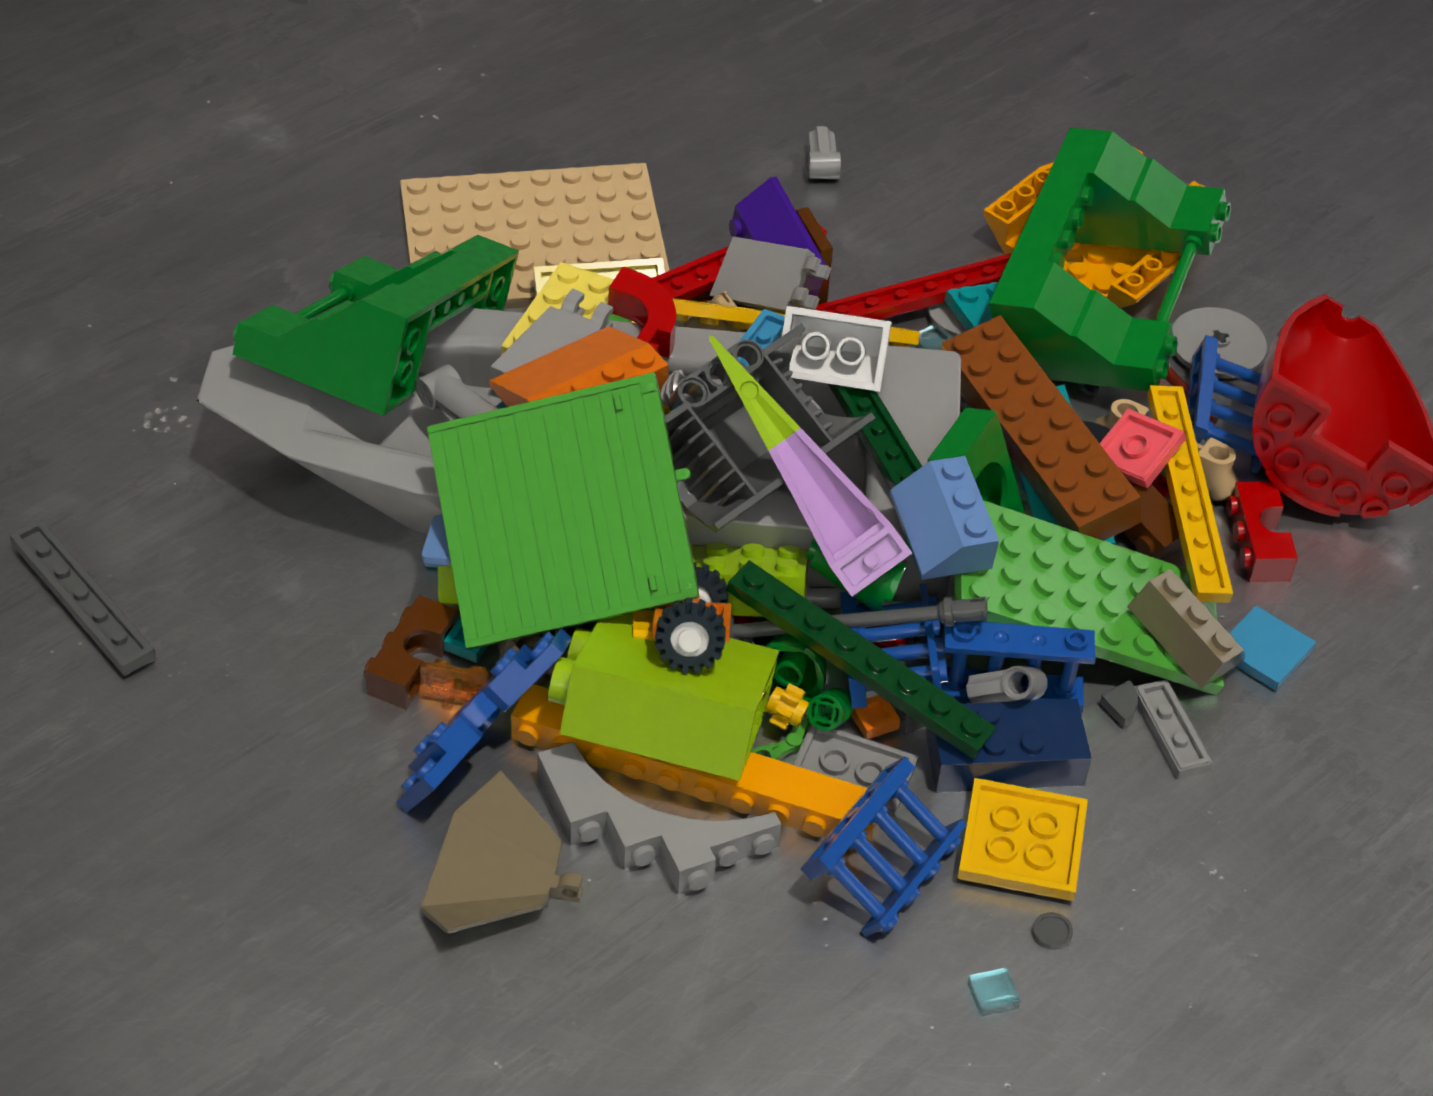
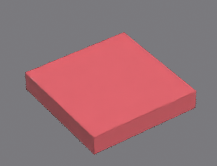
M1127 408L1100 442V445L1128 481L1148 489L1184 443L1186 436L1182 430Z

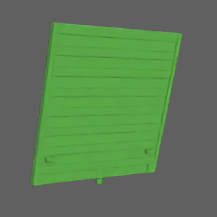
M654 372L427 426L466 649L470 650L673 604L676 600L683 602L686 601V598H700L685 517L677 482L689 479L691 472L687 468L674 470L659 385Z

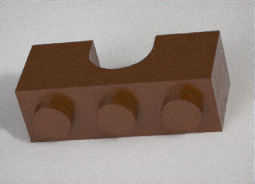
M421 595L417 597L411 607L407 606L402 612L400 622L395 630L388 632L385 636L381 650L375 658L371 657L365 665L363 676L366 678L367 695L407 710L424 685L423 660L413 656L420 653H428L443 658L447 652L444 650V640L459 619L458 609Z

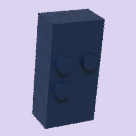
M1078 699L963 704L997 727L993 736L974 759L926 727L925 735L936 793L972 791L975 778L1026 788L1085 786L1092 757Z

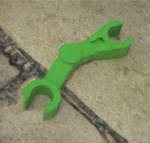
M805 715L798 728L793 726L786 739L779 743L756 747L752 752L782 761L790 753L798 752L803 743L807 728L811 725L808 716Z

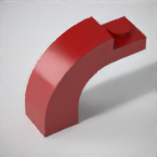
M622 267L609 286L608 305L613 306L612 314L632 320L641 326L642 330L637 338L649 343L659 355L670 358L675 345L676 308L671 295L653 278L641 272Z

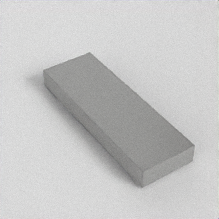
M1165 679L1134 686L1138 694L1137 706L1176 778L1181 779L1210 772L1214 763L1169 681Z

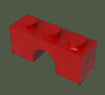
M1272 481L1236 482L1233 495L1227 498L1226 510L1227 515L1233 518V538L1235 542H1239L1241 549L1240 565L1242 568H1246L1249 582H1291L1298 560L1291 532L1280 533L1270 531L1277 529L1283 510L1279 489Z

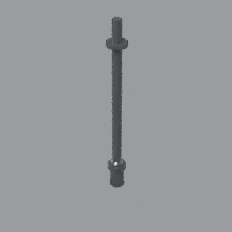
M986 596L961 600L944 597L943 601H940L936 606L831 616L849 628L939 620L942 624L946 623V627L955 626V622L987 621L988 605ZM731 616L729 638L737 640L740 638L789 634L771 621L736 624Z

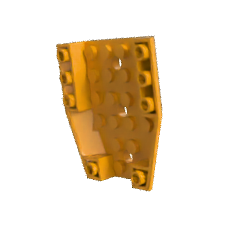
M1054 162L1036 169L983 210V215L1005 254L1013 252ZM1195 181L1189 184L1190 186L1205 187ZM1074 242L1072 250L1067 251L1063 269L1090 290H1097L1119 308H1123L1139 302L1175 271L1182 253Z

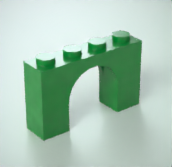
M965 408L927 461L965 456L973 477L977 480V487L984 501L1025 514L997 411Z

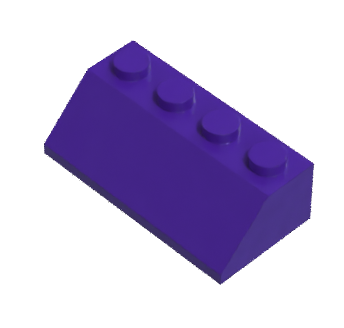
M770 177L735 205L733 218L729 221L731 237L809 249L815 254V257L821 260L820 264L826 265L777 177ZM807 276L803 288L809 290V295L818 297L822 280Z

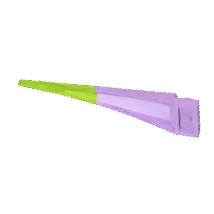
M709 335V340L780 471L823 555L851 597L911 555V550L889 520L714 336Z

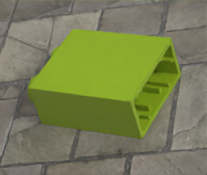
M633 613L598 620L593 631L579 627L576 628L569 646L567 658L560 657L556 662L548 691V701L565 705L559 734L740 781L765 717L766 711L764 710L769 700L780 650L729 638V642H725L724 649H722L721 657L719 660H714L712 667L707 669L706 666H703L702 672L695 673L694 668H689L687 674L681 673L682 667L677 666L673 670L669 667L670 662L668 660L665 662L661 660L660 650L657 651L655 647V640L632 638Z

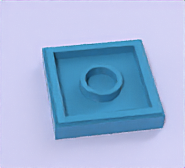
M1257 605L1230 632L1245 653V660L1236 667L1275 691L1283 685L1314 651L1317 643Z

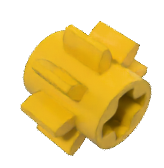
M791 683L788 684L786 690L776 686L764 710L772 715L769 722L785 731L789 724L798 728L807 713L809 702L803 699L806 692Z

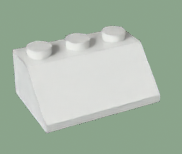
M786 306L782 336L801 323L806 328L793 350L789 371L793 372L791 378L880 392L892 325L890 321Z

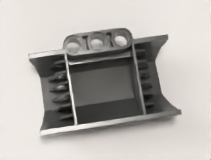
M802 323L763 350L760 345L752 340L739 341L727 349L738 362L737 357L744 358L748 362L749 366L741 364L742 367L825 454H828L875 420L872 413L866 417L852 418L822 414L823 410L818 409L812 402V396L808 397L802 391V383L797 385L791 378L793 372L789 371L793 350L806 329ZM715 357L685 377L671 394L668 401L671 412L665 415L674 470L687 468L691 472V477L677 482L680 501L687 511L716 533L784 485L785 481L719 357ZM710 375L717 376L723 385L715 383ZM682 394L692 396L695 403L686 401Z

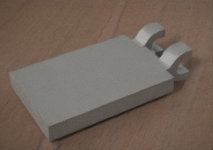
M732 237L709 296L714 298L717 294L726 290L736 305L762 310L767 309L783 314L786 313V306L816 310L820 298L809 295V290L803 288L807 276L827 280L832 268L820 264L821 260L815 257V254L809 249Z
M572 289L566 295L560 309L550 306L490 366L491 377L495 378L603 328L608 326L613 328V322L608 320V317L613 313V306L601 302L595 308L591 319L583 317L584 308L579 307V304L584 300V293Z

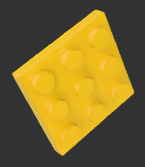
M975 778L957 879L1074 901L1088 799Z

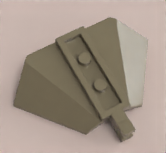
M500 770L454 811L426 890L421 910L427 918L448 934L542 909L544 905L548 906L550 897L580 903L583 893V875L570 872L563 873L561 876L557 875L562 840Z

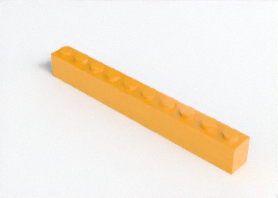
M535 684L520 697L511 714V737L524 745H534L548 750L574 742L585 761L594 767L625 774L631 779H641L660 785L666 790H676L697 797L704 802H713L732 808L736 812L743 814L748 813L754 816H761L775 812L781 825L805 831L807 834L815 837L821 836L826 838L867 790L866 787L753 752L750 753L741 779L738 781L561 735L559 733L565 705L548 701L549 689ZM869 823L864 829L867 833L865 838L871 844L879 828L876 823Z

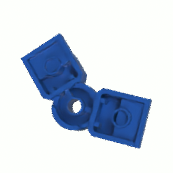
M561 628L554 636L548 631L533 646V650L526 644L517 652L511 647L490 671L493 674L492 678L463 705L447 724L441 722L430 735L428 734L413 749L417 757L408 767L414 772L400 786L405 792L396 803L407 813L434 791L481 739L483 732L500 715L499 712L501 710L503 712L508 710L563 655L572 638Z

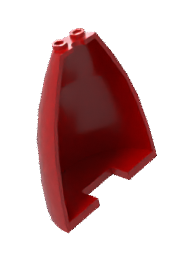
M1323 294L1295 310L1271 344L1258 383L1253 412L1252 431L1256 455L1265 468L1268 478L1281 492L1296 503L1316 512L1339 517L1340 514L1361 515L1362 518H1373L1389 515L1390 510L1407 504L1412 507L1433 494V426L1429 414L1412 379L1380 328L1360 315L1356 318H1346L1342 314L1343 305Z

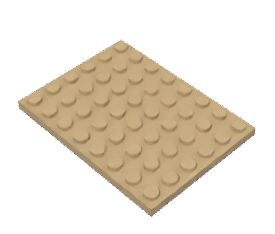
M646 163L400 180L410 263L434 251L442 253L476 235L519 250L505 309L530 306L536 297L533 270L534 267L559 265L560 262L565 264L663 258L664 272L670 270Z

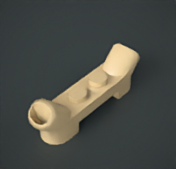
M1119 399L1112 403L1109 414L1096 419L1095 423L1111 429L1127 408L1145 416H1148L1150 408L1129 399ZM1212 437L1204 446L1197 443L1209 496L1215 501L1227 499L1228 496L1233 495L1235 483L1240 482L1232 468L1236 458L1235 451L1230 446Z

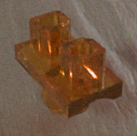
M436 659L433 663L423 661L420 666L421 683L419 698L442 702V709L451 711L453 705L463 706L488 682L489 673L486 672L485 667L475 665L466 669L454 667L449 661Z

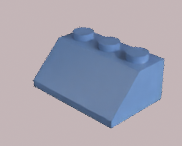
M965 456L929 461L890 490V498L921 580L992 569L999 539Z

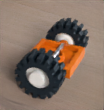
M697 562L693 563L700 598H686V601L683 602L676 600L673 604L655 607L652 637L656 638L655 647L657 651L660 650L661 660L663 662L668 660L670 662L669 667L673 670L677 666L682 667L681 673L687 674L689 668H694L695 673L702 672L703 666H706L707 669L712 667L714 660H719L721 657L722 649H724L725 642H729L732 604L728 603L725 579H720V573L716 569L713 572L710 571L707 564L703 563V567H697Z

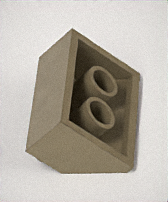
M1171 569L1149 580L1127 606L1200 689L1245 660L1244 650L1234 640L1233 636L1222 627L1209 612L1208 608L1195 597Z

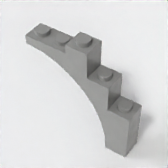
M574 742L537 753L538 778L570 846L580 842H591L607 834L624 870L634 866H645L653 860L660 858L678 894L689 890L697 891L713 883L716 867L730 866L740 859L755 854L763 855L779 847L781 822L775 812L737 820L712 821L683 818L647 807L628 798L610 786L586 763Z

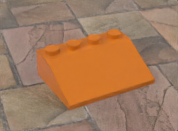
M608 326L489 380V386L510 407L654 372L661 395L662 386L668 378L669 365L649 343Z

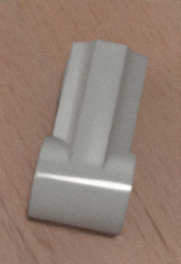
M817 126L815 130L808 134V179L839 180L841 156L840 152H836L834 132H831L827 126Z
M1014 666L1006 670L970 675L966 685L967 695L972 703L1036 700L1045 693L1047 678L1041 669L1025 666ZM1024 674L1029 679V687L1025 692L1020 686V680Z

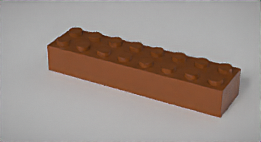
M1001 315L941 343L942 350L953 351L961 356V392L973 408L997 411L1009 457L1061 527L1104 541L1142 522L1141 496Z

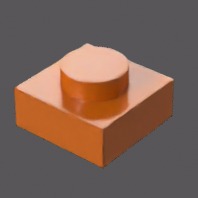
M880 695L867 698L868 707L854 708L852 718L865 739H871L892 732L900 727L901 719L891 703Z

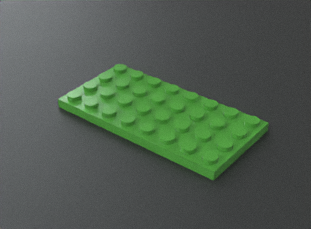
M984 501L999 539L992 569L954 575L955 600L986 596L988 605L987 622L1094 630L1096 657L1213 695H1217L1224 688L1222 675L1200 689L1127 607L1149 580L1169 569L1192 592L1186 568ZM1201 602L1217 620L1216 602Z

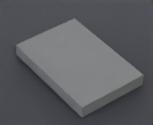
M811 724L792 765L868 788L886 766L906 757L916 767L919 756L838 729L822 731ZM914 769V770L911 772V774L906 778V780H907L909 783H910V780H911V778H912V775H913L915 769ZM890 798L885 804L888 807L887 813L893 819H895L901 804L897 798Z

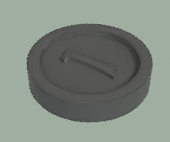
M1049 912L1040 915L1035 920L1033 937L1040 946L1049 950H1060L1070 943L1073 927L1070 921L1063 915Z

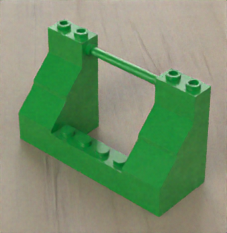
M1069 128L989 302L992 319L999 315L1002 316L1050 380L1147 392L1150 385L1159 386L1160 381L1165 380L1167 377L1170 356H1175L1177 351L1178 339L1177 336H1173L1172 324L1168 321L1195 254L1211 255L1215 243H1219L1221 240L1224 221H1228L1230 218L1231 204L1226 202L1225 189L1186 185L1155 159L1146 158L1113 131ZM1074 242L1182 253L1155 320L1132 318L1100 292L1090 290L1063 269L1065 256L1068 250H1072Z
M476 235L442 253L434 251L401 269L363 256L336 270L329 280L330 294L303 309L292 313L271 305L239 322L233 332L235 344L232 355L384 416L414 396L416 379L419 376L429 332L467 308L504 311L519 250Z

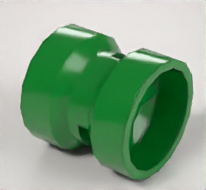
M834 687L815 696L809 702L807 708V716L811 724L822 731H830L847 722L854 712L851 695L842 688Z

